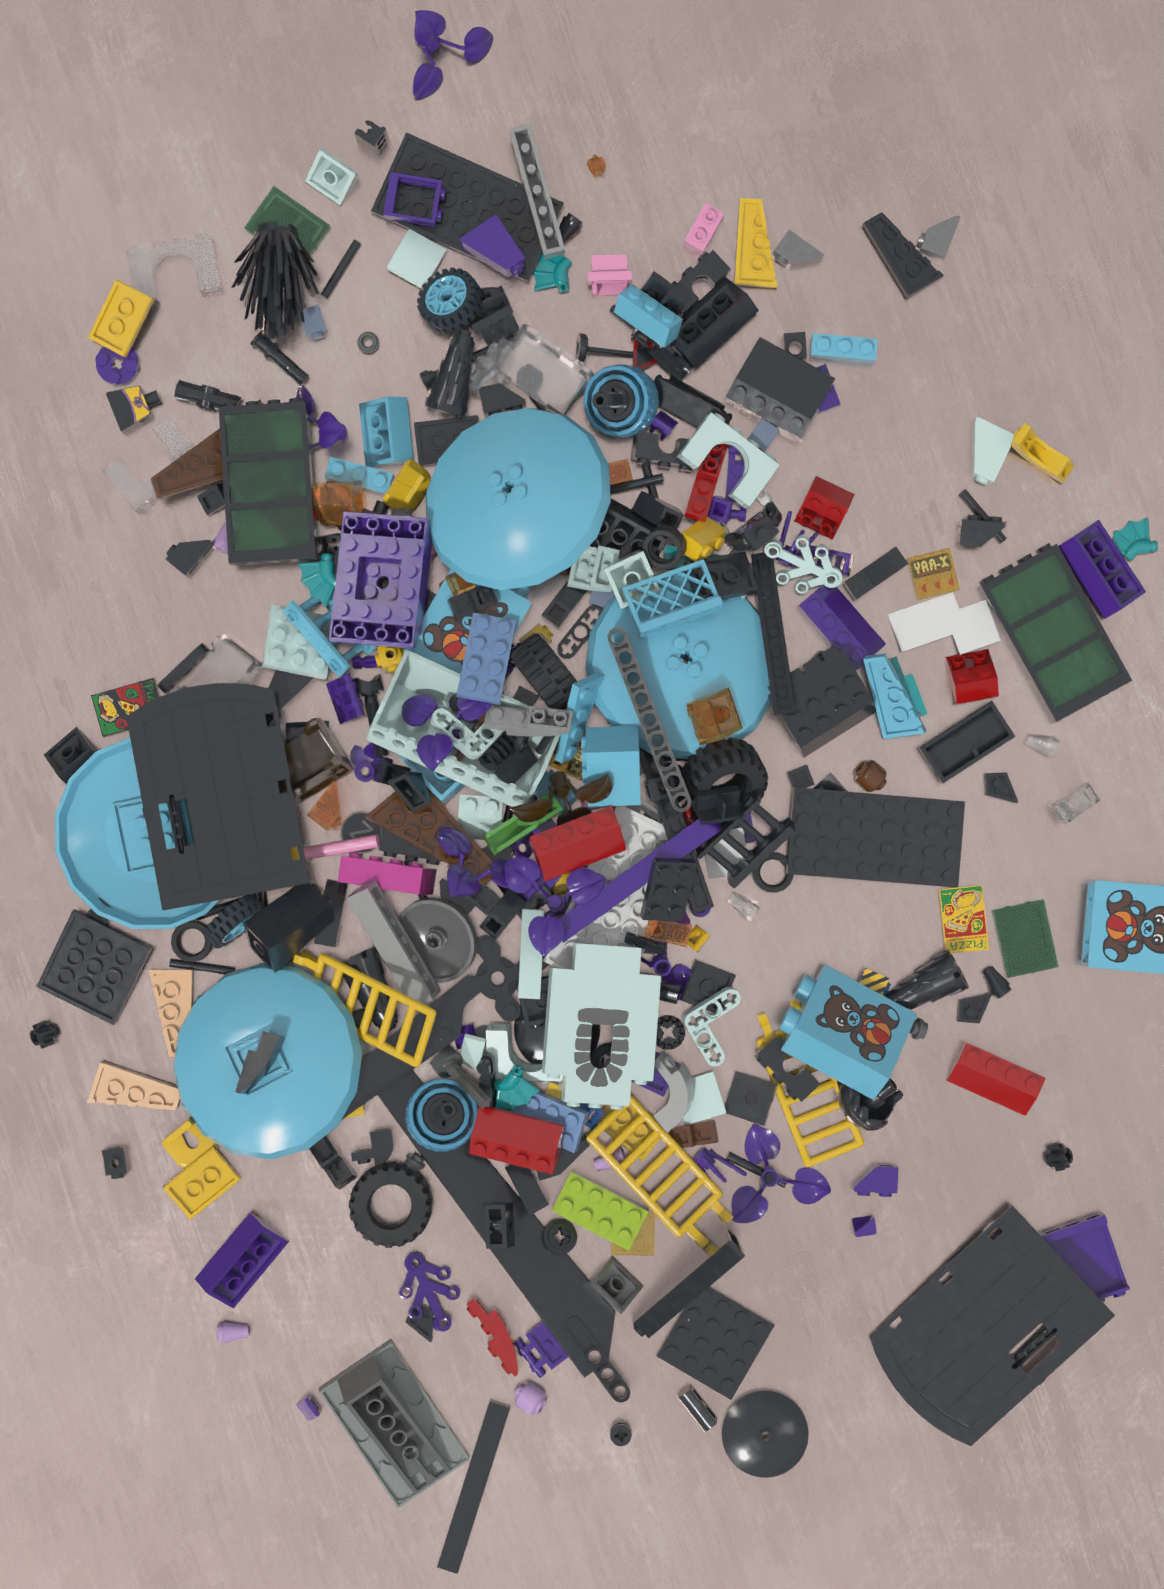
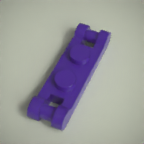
M729 445L725 498L734 502L733 504H738L728 495L742 477L745 465L744 459L735 460V454L741 453L735 447ZM741 505L740 510L732 509L729 520L731 518H738L739 521H746V509Z

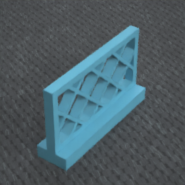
M704 559L622 588L640 639L722 611L723 608L722 599L717 593ZM702 568L704 575L701 581L689 576L693 569ZM678 575L685 578L681 588L669 583L673 576ZM687 580L699 584L695 594L683 589ZM657 582L664 585L660 595L649 591L651 584ZM701 586L710 589L713 596L706 599L698 596ZM667 587L678 591L675 601L663 597ZM637 589L644 594L640 602L631 599L629 592ZM681 593L693 598L689 605L684 606L677 603ZM647 594L658 599L654 608L642 604ZM661 600L672 605L669 612L663 613L657 610ZM640 607L652 612L649 619L641 622L637 615Z

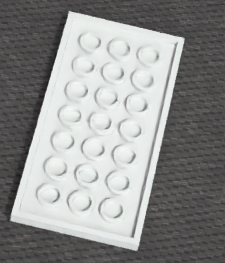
M616 806L614 813L620 825L627 850L587 866V869L605 876V885H607L656 850L657 841L667 840L662 824L625 806ZM647 884L566 942H561L542 961L556 968L571 969L573 943L636 947L635 944L630 945L624 942L627 932L650 939L658 921L642 920L640 917ZM572 899L565 914L578 905ZM641 948V957H642V954H643V952H644V950H645V949H642V948Z

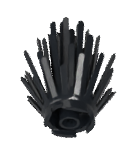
M278 221L264 222L258 225L257 230L254 229V238L233 262L242 261L247 255L236 273L237 277L231 288H234L236 284L239 286L245 275L247 276L240 296V301L242 302L252 278L245 320L249 316V311L252 315L254 314L258 296L255 331L263 327L264 334L268 320L269 339L273 340L274 338H279V331L282 327L285 337L290 325L291 329L295 331L294 316L297 317L298 312H300L301 321L305 322L303 312L304 300L299 284L296 262L307 290L311 291L308 282L310 281L316 294H319V291L313 280L312 273L315 276H318L311 264L315 260L299 240L298 229L294 225L288 223V227L279 226Z

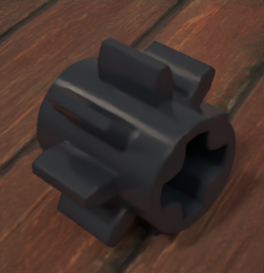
M46 1020L32 1025L34 1030L30 1032V1039L35 1046L40 1045L41 1049L55 1044L53 1039L57 1038V1030L53 1024H47Z
M1063 1143L1049 1147V1151L1046 1153L1047 1164L1050 1167H1055L1056 1172L1070 1168V1164L1073 1161L1072 1151L1069 1148H1064Z

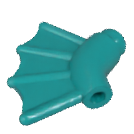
M541 254L539 264L533 272L536 279L534 290L538 291L556 286L559 292H567L570 289L568 269L572 262L563 255L544 260L543 254Z
M1148 517L1137 522L1128 521V524L1123 529L1113 532V542L1121 554L1129 561H1133L1139 554L1158 551V542L1156 540L1150 541Z
M322 554V560L319 562L298 563L302 571L301 582L308 587L309 596L318 598L324 607L329 603L336 582L332 554Z
M514 1065L505 1078L495 1080L494 1086L497 1090L495 1108H508L515 1111V1108L519 1105H529L532 1096L540 1092L538 1088L523 1078L524 1069L522 1066Z

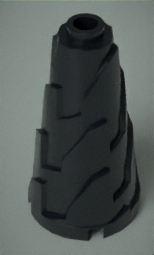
M461 329L458 333L454 332L445 357L441 361L436 378L433 380L428 397L425 399L424 406L466 417L472 370L471 362L475 345L474 337H471L472 332Z
M370 947L351 956L347 960L341 961L388 986L376 947ZM343 973V978L351 989L354 978ZM361 983L357 999L361 1006L366 1008L372 987ZM379 992L371 1018L379 1030L390 996ZM396 1009L389 1031L397 1027L395 1024L398 1022Z
M946 950L933 958L930 963L915 971L916 974L898 984V987L885 995V997L912 1010L930 1001L933 1003L948 995L952 996L968 989L969 986L960 967L957 966L955 958L949 950Z

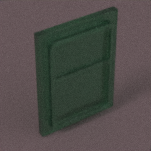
M273 186L244 229L254 235V229L257 230L258 225L264 222L278 221L279 226L288 227V223L292 224L298 229L299 240L309 254H311L330 225Z
M1044 899L993 910L1007 978L1029 973L1034 974L1035 972L1059 967Z

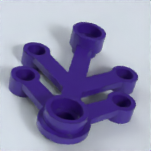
M410 1253L404 1260L407 1274L398 1294L402 1299L410 1298L413 1294L411 1286L416 1276L419 1286L413 1304L408 1309V1316L411 1319H417L422 1315L421 1305L425 1296L435 1317L432 1323L433 1328L438 1332H445L451 1327V1319L448 1315L443 1314L434 1292L446 1296L449 1300H456L460 1296V1291L457 1287L448 1288L427 1280L424 1273L436 1275L439 1280L444 1281L451 1276L449 1268L433 1266L426 1263L425 1258L420 1253ZM414 1259L419 1262L418 1267L412 1265ZM441 1270H445L447 1272V1276L445 1278H443L440 1275ZM404 1288L408 1289V1296L403 1295L402 1290ZM450 1290H454L456 1292V1296L454 1298L450 1296ZM413 1308L418 1310L417 1316L412 1315L411 1311ZM441 1319L446 1320L445 1327L440 1325Z

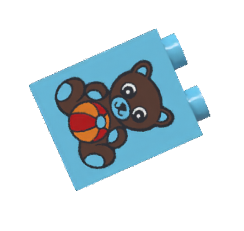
M450 569L424 615L422 632L415 648H406L405 651L409 650L461 674L473 614L455 621L447 600L469 592L481 585L465 581ZM529 587L508 590L492 588L498 604L476 613L515 620L514 640L533 606L532 602L526 599L531 589Z
M1088 880L1081 966L1164 974V886Z
M824 965L815 979L805 974L799 983L793 997L802 1001V1005L799 1010L790 1006L779 1026L780 1030L788 1034L781 1050L874 1100L890 1079L917 1014L833 968Z

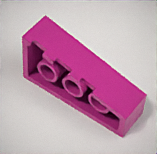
M349 852V856H341L338 882L364 886L376 880L381 889L418 895H433L437 869L425 868L422 863L410 862V865L402 864L403 860L390 859L389 862H384L382 857L369 856V859H364L362 854Z

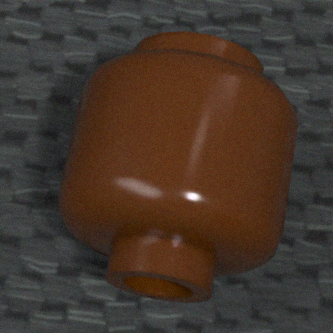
M874 760L862 761L854 771L856 782L868 792L881 790L887 783L885 779L887 776L886 770Z

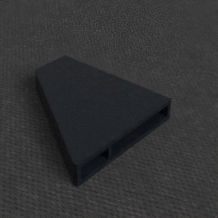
M725 1225L708 1240L709 1243L704 1248L701 1247L633 1316V1329L641 1337L646 1335L650 1338L745 1257L740 1240Z

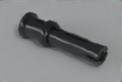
M263 330L251 341L250 345L259 349L264 354L265 359H271L300 386L310 376L279 349L280 346L277 342L273 343L265 333L263 334Z

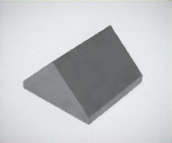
M613 1256L589 1280V1284L620 1314L625 1311L644 1287Z

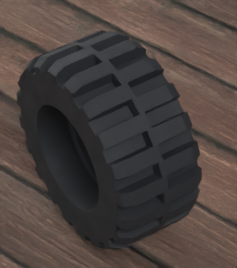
M533 633L511 650L509 657L549 708L567 710L572 684L578 681L539 633Z
M719 738L715 742H707L705 748L702 749L700 746L695 751L696 754L690 755L687 759L688 763L684 764L681 775L690 795L693 810L696 791L738 786L740 790L738 805L740 806L744 798L749 794L752 795L756 790L760 792L762 800L765 794L764 791H766L768 786V773L757 751L751 744L741 739L728 738V740H725V738ZM736 773L729 781L720 785H713L721 777Z
M388 1162L372 1167L358 1179L350 1194L349 1215L355 1225L354 1228L363 1235L362 1238L366 1241L370 1240L376 1246L382 1245L385 1248H392L393 1246H405L408 1242L411 1243L425 1230L432 1214L433 1198L428 1183L426 1184L424 1177L420 1173L418 1174L402 1163L390 1164ZM397 1185L408 1193L411 1199V1211L409 1216L400 1224L385 1225L374 1217L370 1205L371 1198L380 1187Z

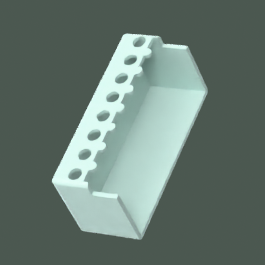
M409 650L405 651L368 730L366 739L426 767L418 756L417 744L423 736H435L439 732L432 727L430 718L421 726L413 727L405 723L402 717V705L413 696L428 695L436 701L437 709H446L457 718L449 706V699L453 694L457 693L461 674ZM504 694L501 696L500 705L493 704V706L526 710L530 708V706ZM443 716L437 719L439 723L445 720ZM461 719V722L471 730L475 723H469ZM489 729L482 730L485 738L493 735V732ZM461 731L459 732V735L461 738H463V733ZM560 735L553 736L541 758L515 784L503 782L494 774L496 770L491 771L484 768L478 759L473 760L464 756L461 762L457 761V758L454 756L458 751L457 748L452 749L448 757L437 766L435 772L511 807L529 803L545 773ZM543 736L531 737L528 745L533 752ZM478 740L473 747L471 746L470 750L472 752L477 750L481 742Z

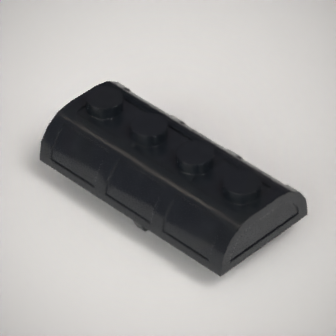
M991 700L920 746L919 750L935 776L943 784L1016 736Z

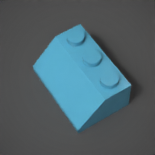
M387 396L360 403L365 466L372 468L404 464L408 459L413 460L407 397Z

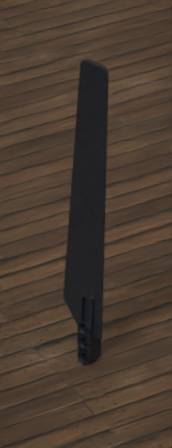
M413 1070L379 1093L377 1096L485 1243L484 1205L492 1202H513L515 1246L507 1249H490L581 1375L585 1378L593 1372L612 1399L619 1403L627 1401L630 1397V1389L609 1361L615 1311L589 1284V1280L567 1254L559 1255L552 1253L545 1246L543 1238L545 1227L534 1214L529 1215L522 1200L487 1158L469 1154L471 1139L454 1150L435 1152L420 1146L411 1137L405 1123V1109L413 1092L424 1084ZM592 1351H598L600 1354V1359L596 1363H591L588 1359L589 1353ZM609 1368L612 1370L613 1376L610 1380L605 1381L602 1379L601 1373L604 1369ZM618 1386H623L626 1390L625 1396L622 1398H616L614 1395V1391Z

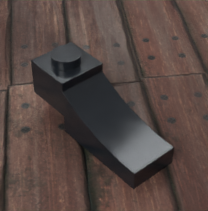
M894 547L850 577L843 584L856 601L908 565V562L899 549Z

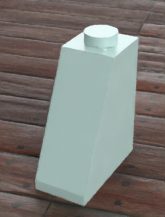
M976 417L973 422L972 475L976 477L975 480L977 482L987 485L995 481L1010 450L1014 434L979 417Z

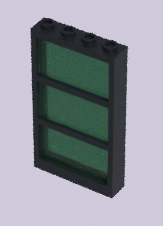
M291 398L289 402L280 403V400L277 399L268 400L267 404H259L258 401H248L246 405L237 406V403H224V407H218L229 565L238 566L318 560L307 402L302 401V398Z
M1048 543L1038 549L1039 554L1032 557L1030 553L1019 559L1021 564L1015 567L1010 564L1001 569V575L994 577L992 574L981 580L983 584L978 588L1052 722L1056 723L1131 682L1132 679L1057 544L1051 546Z

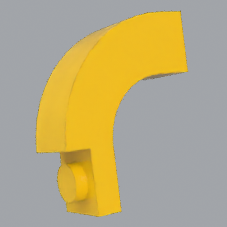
M1025 423L1015 432L1011 443L1014 450L1036 468L1063 484L1075 467L1071 459L1043 442L1036 435L1032 427Z

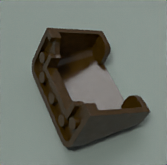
M313 718L307 721L306 727L303 729L305 733L284 745L295 806L344 777L353 769L348 758L321 718ZM285 779L277 781L280 794L287 793Z

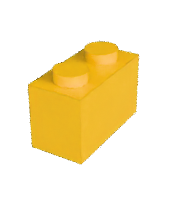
M709 517L706 518L705 522H696L682 532L686 541V552L684 555L694 562L707 558L715 549L719 550L723 546L726 529Z

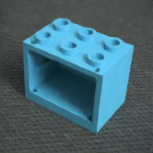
M638 726L585 727L586 736H581L583 785L598 780L607 773L612 782L610 795L600 802L588 803V807L641 805Z

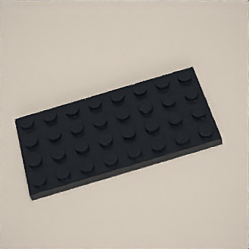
M406 132L371 209V213L384 218L383 213L390 172L442 180L443 187H446L445 199L440 200L439 208L442 209L441 222L437 221L436 227L395 220L389 221L477 259L463 250L460 238L494 215H497L526 260V266L523 267L525 270L516 277L529 283L541 257L542 249L524 185ZM399 183L395 213L431 219L436 189ZM551 197L556 219H558L564 202Z
M793 787L791 820L795 825V833L789 837L786 874L957 888L959 885L965 801Z

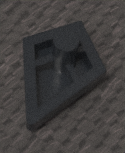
M1007 772L985 773L987 796L1018 803Z
M992 993L959 1000L957 1022L980 1024Z
M421 1305L422 1315L417 1319H411L408 1316L405 1323L426 1340L432 1342L433 1312L431 1308ZM413 1308L411 1311L412 1315L417 1316L418 1310Z

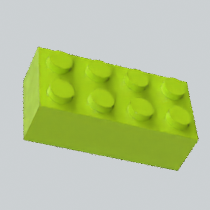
M572 1170L551 1211L629 1251L649 1209Z

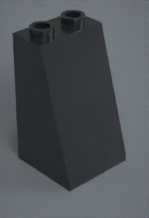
M307 883L294 886L243 922L248 945L276 973L334 918V905L328 897L324 898L321 895L319 888L315 884Z

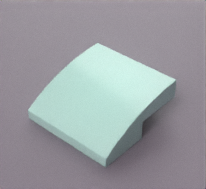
M409 229L390 260L387 270L423 289L422 285L429 283L427 279L430 276L433 277L447 249Z
M589 546L571 566L567 586L591 591L611 592L612 588L603 569L618 560L620 550L598 546V548Z
M711 1071L692 1077L694 1096L689 1111L683 1117L684 1125L725 1114L726 1110L714 1072Z

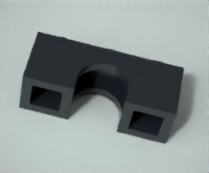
M714 250L710 253L707 251L698 258L697 261L699 263L694 268L688 267L681 274L683 278L678 283L676 281L671 283L687 301L680 311L682 316L699 301L698 296L692 290V284L696 280L705 279L715 287L730 273L731 268Z
M638 431L634 435L631 459L637 460V464L649 465V462L658 463L657 467L670 468L672 465L678 466L680 471L691 472L692 468L677 457L689 439H677L674 451L672 453H665L659 447L660 434Z
M774 1035L756 1051L759 1056L756 1060L764 1068L769 1066L774 1072L771 1076L779 1085L783 1082L788 1087L786 1092L794 1101L798 1098L802 1102L820 1083L805 1066L797 1073H788L783 1069V1061L789 1054L781 1050L783 1043Z

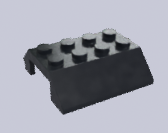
M834 645L821 653L824 658L822 662L816 656L802 665L806 672L802 673L798 667L790 673L796 715L783 716L781 718L804 758L876 713L874 701L854 666L843 650L839 649L837 651ZM769 694V695H768V698H769L770 702L772 703V701H771V694Z

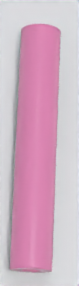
M376 834L303 847L305 859L309 860L380 847V839Z

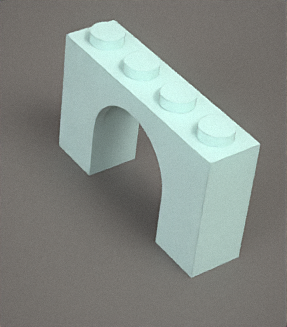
M709 413L677 457L692 469H696L715 445L729 444L735 447L742 454L745 466L742 477L728 496L746 509L751 506L780 465L776 463L777 459L768 452L763 453L758 449L760 446L755 441L747 440L741 436L742 432L738 428L730 427L724 423L725 419L721 415Z
M489 1023L486 1029L487 1052L493 1054L495 1058L496 1080L505 1078L514 1065H520L524 1069L523 1078L527 1081H537L538 1083H548L550 1081L563 1082V1075H560V1079L547 1078V1074L542 1073V1064H527L515 1055L512 1048L511 1024Z

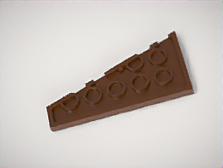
M265 412L239 414L225 424L227 456L278 452ZM220 428L150 479L157 500L223 480ZM281 459L228 463L229 477L278 463Z
M429 790L431 804L415 812L411 811L395 791L365 816L366 819L448 866L458 864L460 856H452L441 848L438 841V829L441 827L454 828L462 832L469 839L472 846V851L469 854H464L462 867L466 871H470V874H473L475 877L491 869L490 864L492 860ZM488 874L478 880L479 884L485 886L492 880V874Z

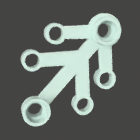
M799 535L796 538V547L801 550L803 558L782 549V543L778 539H770L766 542L764 551L768 557H779L798 566L790 570H779L776 575V581L779 584L784 585L788 583L789 579L810 573L817 575L818 577L808 580L799 579L796 582V591L804 594L808 591V588L823 584L826 587L834 588L842 582V573L838 568L832 566L828 555L829 549L825 544H819L815 550L816 557L822 561V568L815 564L809 547V538L806 535ZM804 540L806 541V544L802 545L799 543V541ZM775 548L777 552H770L769 549ZM823 549L826 552L824 554H820L818 550ZM785 575L787 578L781 579L779 576ZM833 576L835 580H829L828 577ZM804 584L806 587L800 588L799 585Z

